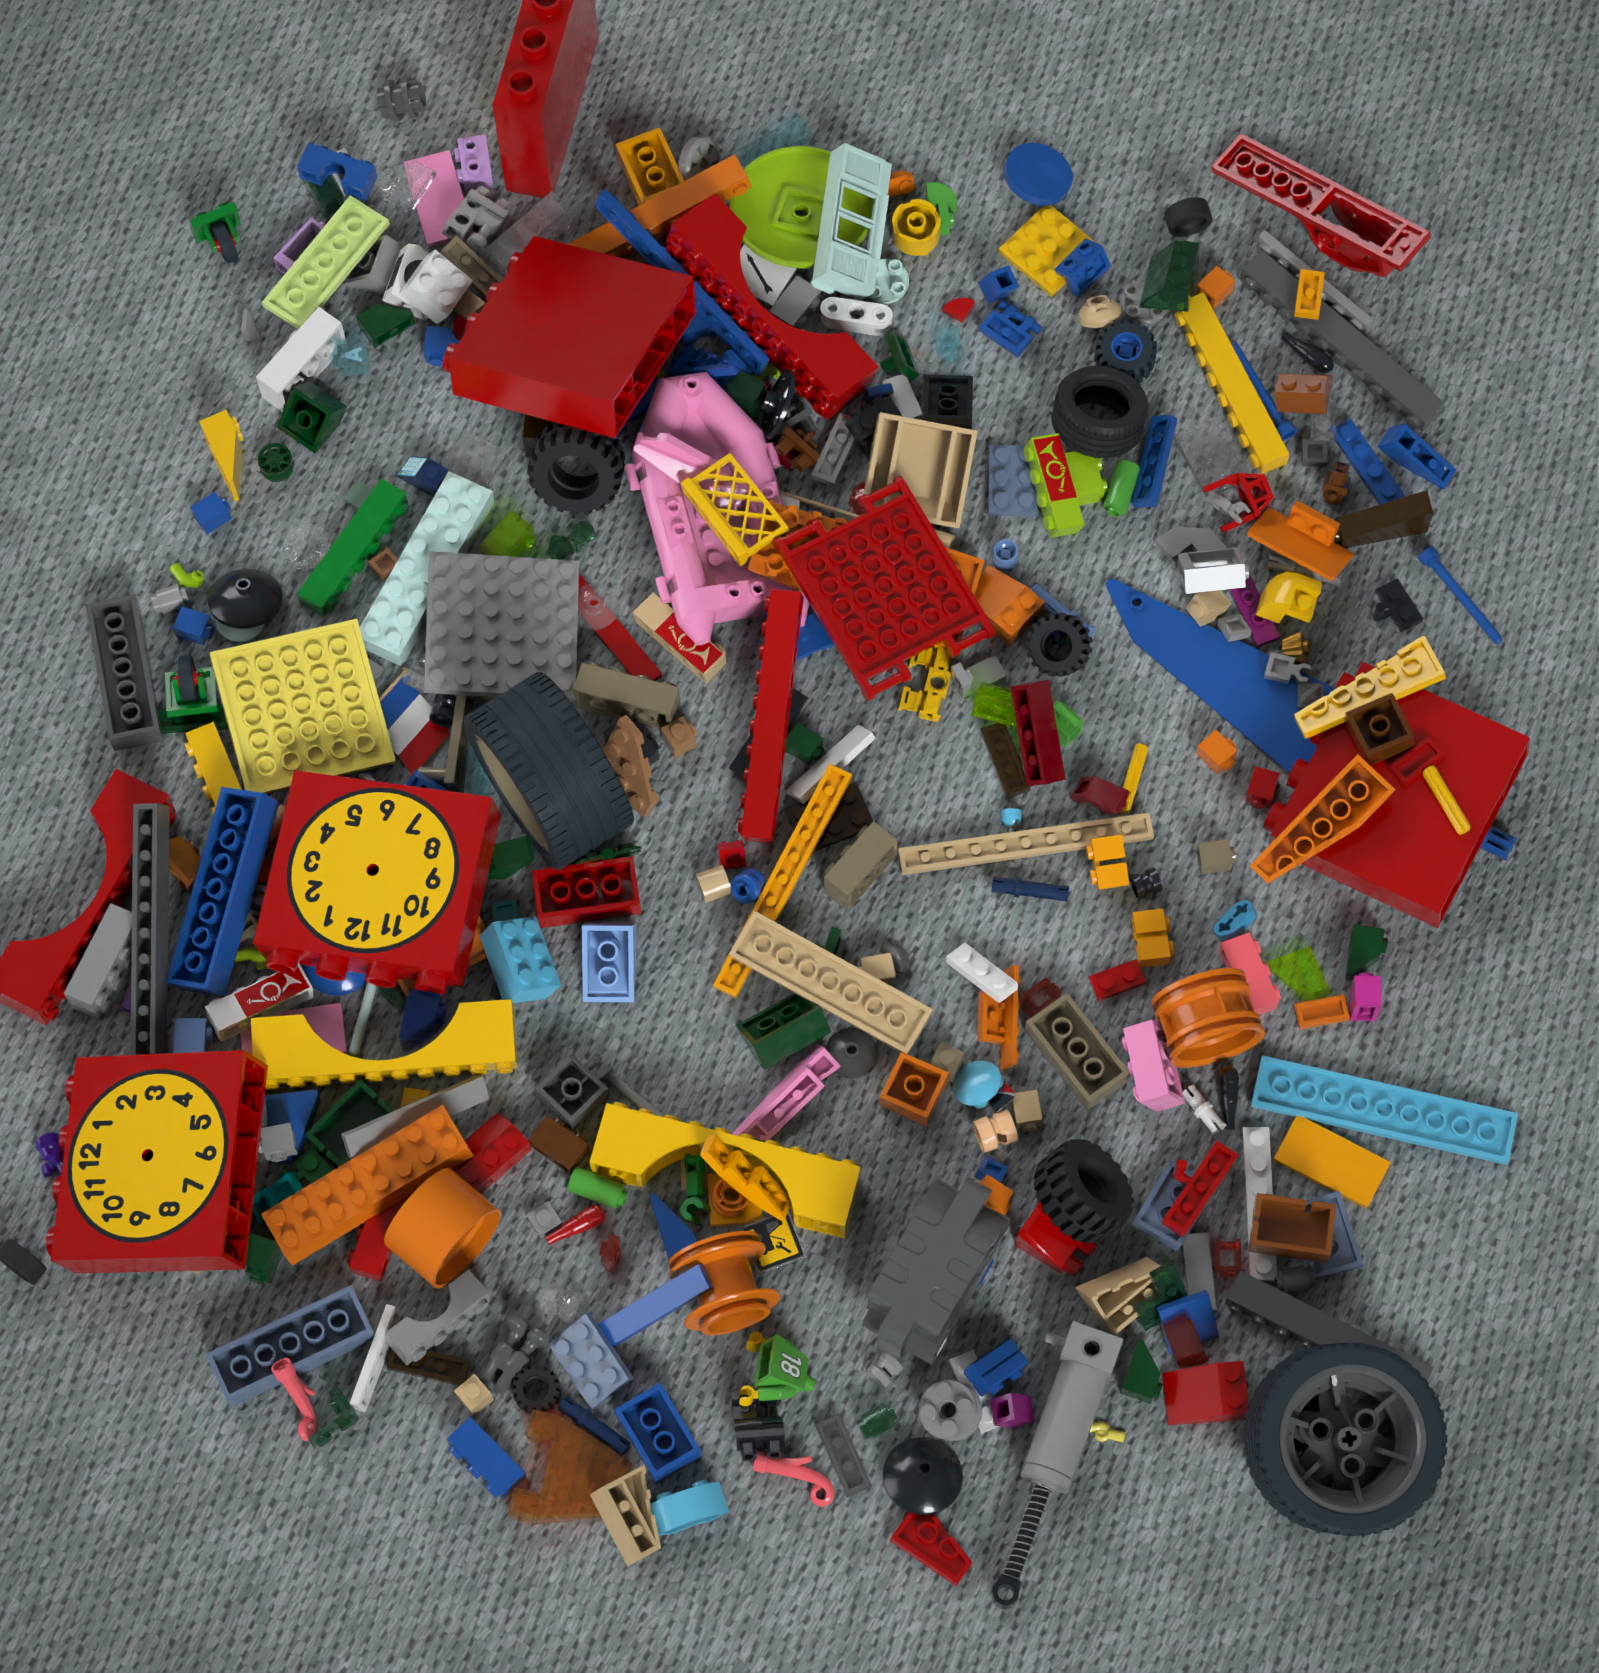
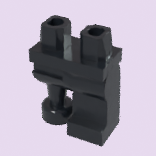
M731 1390L737 1451H740L742 1460L753 1461L757 1459L756 1450L767 1449V1458L780 1459L782 1449L785 1447L784 1423L782 1417L778 1416L777 1406L780 1405L781 1400L760 1401L761 1406L765 1407V1417H757L756 1399H753L751 1405L742 1406L739 1404L740 1398L749 1396L739 1395L740 1390Z

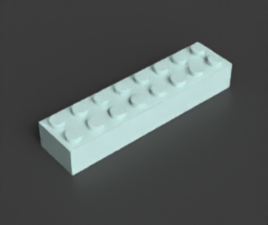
M448 471L360 626L364 646L367 651L403 666L426 625L429 552L466 554L495 503L492 490Z

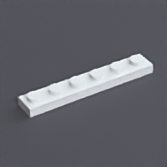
M1243 1127L1242 1129L1248 1250L1257 1193L1273 1195L1269 1127ZM1249 1252L1250 1275L1262 1282H1274V1277L1277 1276L1276 1256Z

